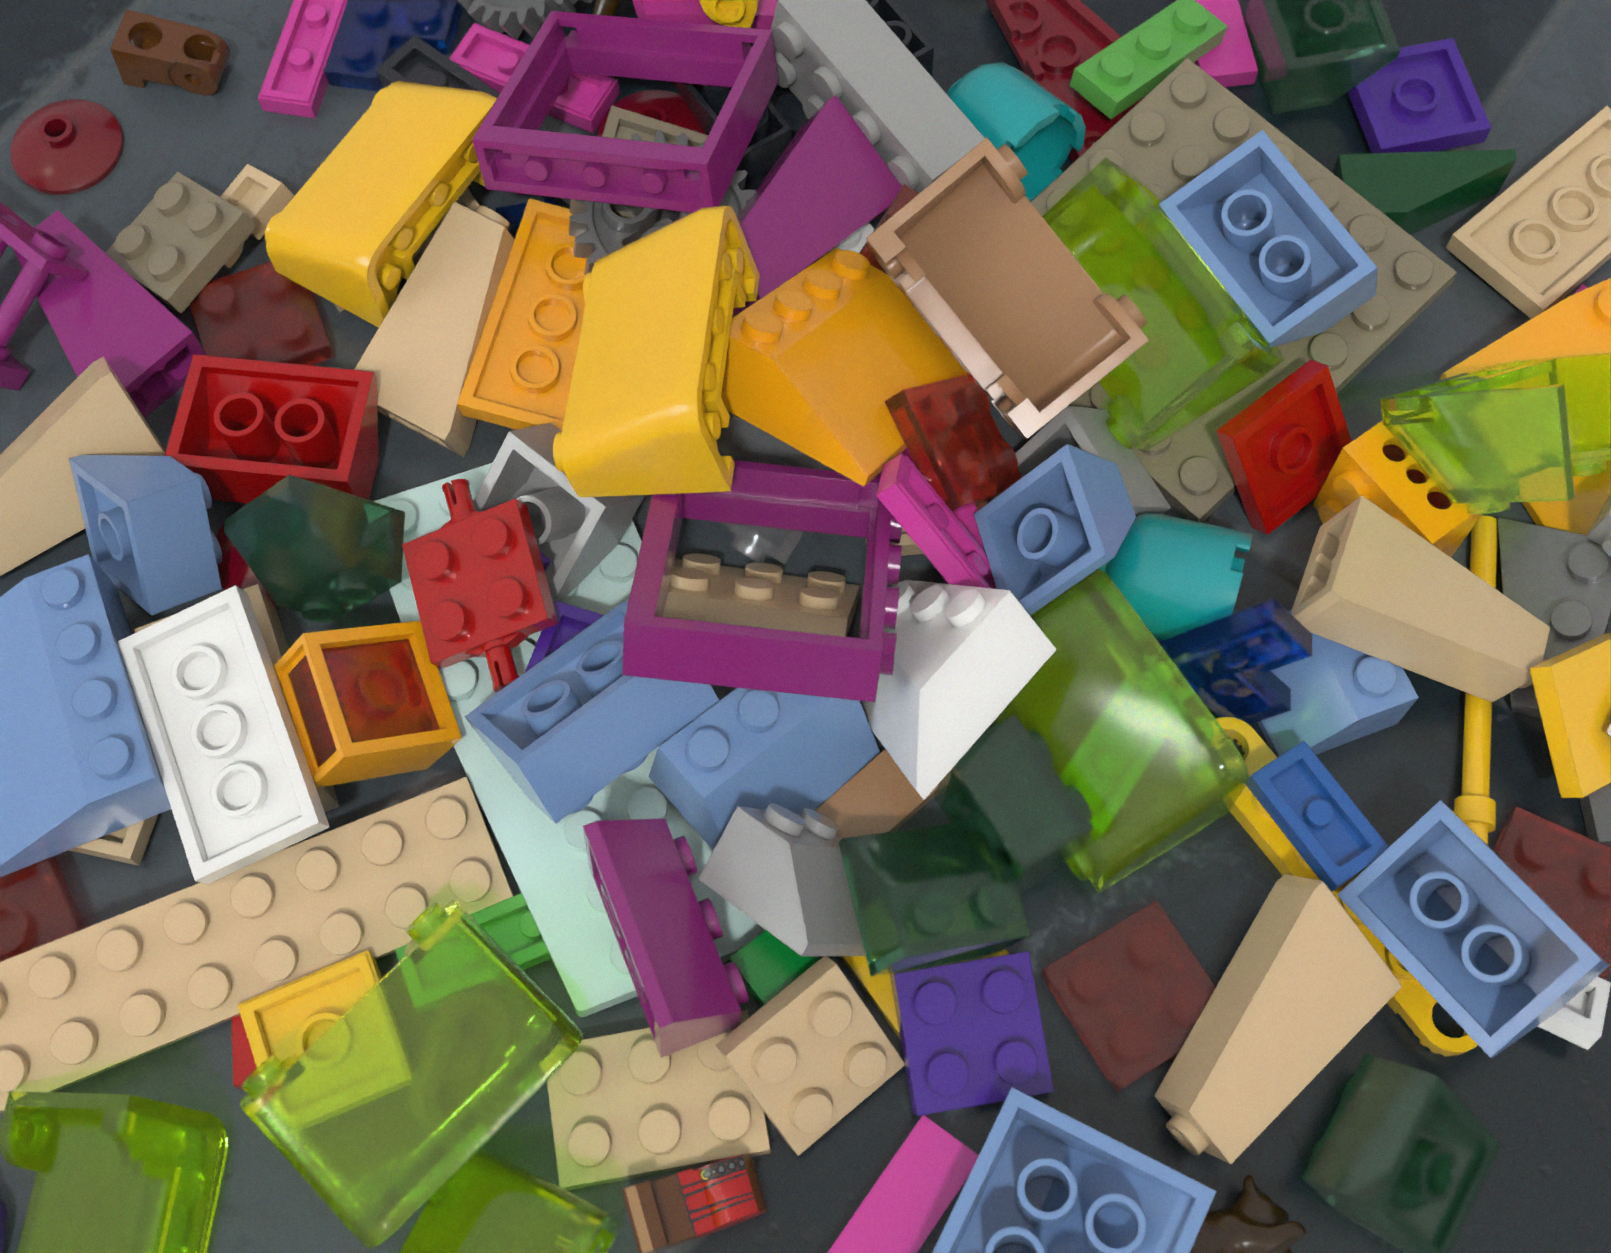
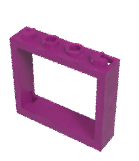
M551 11L472 139L485 188L487 190L690 213L705 207L720 206L778 83L773 31ZM562 26L576 27V31L571 30L568 37H565ZM572 72L732 87L703 147L539 130Z
M733 460L735 465L731 492L652 495L624 619L623 675L875 702L879 674L892 675L894 669L897 633L884 632V628L895 629L899 588L887 587V584H898L902 545L889 544V542L900 543L902 526L876 496L881 476L874 477L864 487L837 471ZM688 518L867 538L859 638L663 617L682 519Z

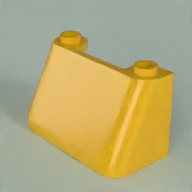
M402 81L391 83L388 87L378 91L371 106L282 212L275 214L268 222L265 229L266 249L276 272L379 328L396 300L402 278L408 280L415 268L412 259L413 254L472 181L485 186L472 139L497 98L481 91Z
M732 207L701 208L599 258L594 263L592 272L585 275L583 293L586 305L562 432H558L553 441L555 466L559 472L565 473L567 480L578 497L731 492L735 463L732 456H720L717 447L721 428H728L730 419L729 413L722 401L721 393L733 308H743L746 302L757 301L760 274Z

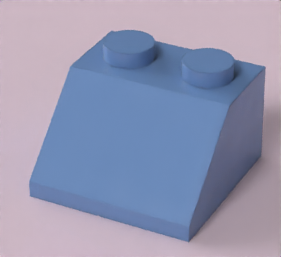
M1066 444L977 511L974 517L996 588L1010 590L1026 612L1032 615L1113 559L1131 528L1136 515L1118 465Z
M78 455L69 458L92 558L116 587L150 615L160 613L222 589L217 564L222 562V551L217 538L210 530L207 509H210L212 506V498L209 488L200 474L192 472L171 456Z
M1292 609L1231 647L1224 654L1270 749L1277 757L1302 741H1305L1316 755L1396 725L1419 698L1402 667L1297 627L1288 621Z

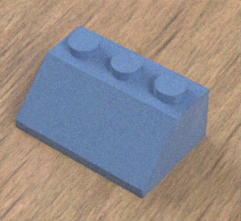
M1263 130L1158 204L1160 211L1270 348L1325 332L1376 296L1378 267Z
M626 600L465 716L474 731L528 799L555 824L567 815L574 814L585 808L596 793L621 774L639 767L646 760L650 752L719 701L712 686L709 684L623 675L624 619L628 606Z
M736 688L658 747L648 777L714 851L737 806L766 810L768 805L773 803L795 814H801L804 808L815 811L878 756L880 750L860 701Z
M1441 800L1337 895L1490 1058L1498 1055L1554 1015L1610 966Z

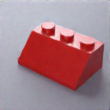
M193 354L164 456H171L192 472L200 474L209 488L212 500L363 515L360 505L369 503L379 461L377 377L373 371Z

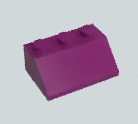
M665 818L603 820L583 825L589 868L660 1057H665L740 1026L741 1009L739 1005L748 1002L747 991L735 962L722 964L714 940L723 937L721 926L710 899L706 898L698 901L689 877L697 875L698 871L685 836L673 839Z

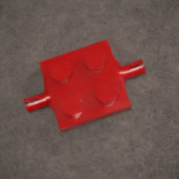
M466 479L451 480L452 484L446 482L442 485L451 520L445 523L439 530L404 543L402 547L431 664L446 668L472 657L486 658L493 683V691L499 692L518 678L512 649L517 647L529 635L559 623L527 505L515 498L485 511H475L469 481Z

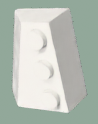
M904 580L898 582L897 585L891 586L892 588H899L897 620L895 629L884 628V632L897 633L893 674H879L875 702L861 701V705L871 730L924 800L1057 650L1010 590Z

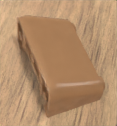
M986 137L866 238V242L874 258L1005 421L1021 439H1028L1148 342L1149 339L1141 330L1148 322L1127 295L1123 294L1115 300L1109 293H1103L1025 196L1026 191L1020 180L1028 173L1022 162L1006 144L996 149Z

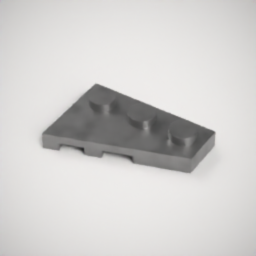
M1498 517L1503 595L1550 627L1544 653L1546 660L1605 634L1611 618V557L1604 552L1602 546L1586 538L1587 535ZM1533 684L1527 688H1517L1510 692L1512 712L1541 718Z

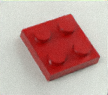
M1311 359L1216 430L1250 525L1266 535L1270 534L1318 496L1342 448L1352 442L1328 365Z

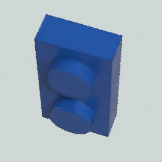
M1305 741L1300 742L1253 773L1245 783L1316 876L1326 884L1331 892L1363 872L1389 848Z

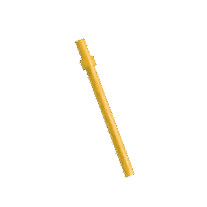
M1481 516L1471 529L1470 571L1496 589L1498 520L1491 516ZM1465 692L1461 796L1454 799V812L1488 845V833L1496 829V801L1489 798L1492 702Z

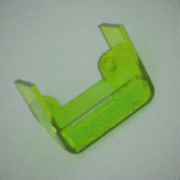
M1611 352L1500 363L1380 397L1382 421L1385 428L1452 502L1466 503L1467 513L1469 514L1505 511L1510 509V502L1568 501L1575 498L1573 476L1594 475L1608 471L1607 461H1611Z

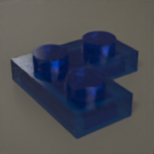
M347 0L324 70L329 85L380 91L384 86L380 84L376 69L393 55L396 49H399L414 35L440 53L449 55L462 13L458 0Z
M1275 598L1160 641L1158 664L1220 718H1237L1250 725L1291 711V689L1271 670L1311 657L1312 633Z

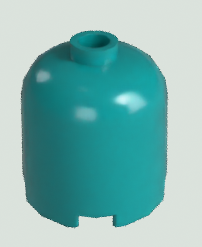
M1004 62L984 64L976 67L957 80L947 93L984 138L987 137L996 149L1006 144L1019 158L1028 173L1020 181L1025 188V196L1030 202L1063 173L1060 167L1067 159L1071 148L1073 147L1077 152H1080L1084 145L1086 127L1082 116L1027 74Z
M1145 513L1136 516L1115 557L1092 574V580L1103 582L1102 604L1106 615L1117 626L1127 631L1220 658L1224 638L1214 636L1213 632L1227 635L1245 559L1235 557L1234 553L1235 550L1248 553L1253 534L1162 514Z

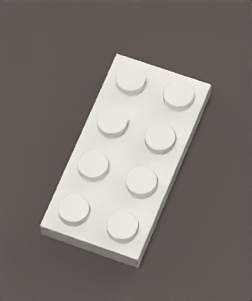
M235 585L117 641L195 881L208 885L330 827L247 592Z

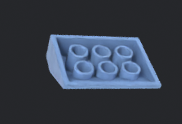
M89 554L26 577L0 597V877L171 809L117 642L131 635L119 591Z
M1011 1088L932 1253H1190L1216 1191Z

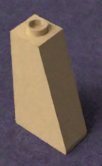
M454 201L354 370L373 371L377 377V412L464 457L470 448L477 419L463 416L457 402L514 243V238L508 232L510 223L495 211L479 205L477 210L473 211Z
M104 356L92 362L0 454V576L85 529L69 458L78 455H165L166 450Z
M1362 495L1320 526L1288 620L1303 630L1378 659L1389 661L1391 664L1490 702L1498 700L1517 688L1524 689L1533 684L1530 668L1546 661L1544 653L1550 630L1548 625Z
M1284 874L1274 884L1155 1094L1156 1099L1172 1117L1166 1123L1169 1132L1186 1150L1195 1156H1199L1204 1151L1232 1164L1402 987L1323 881Z

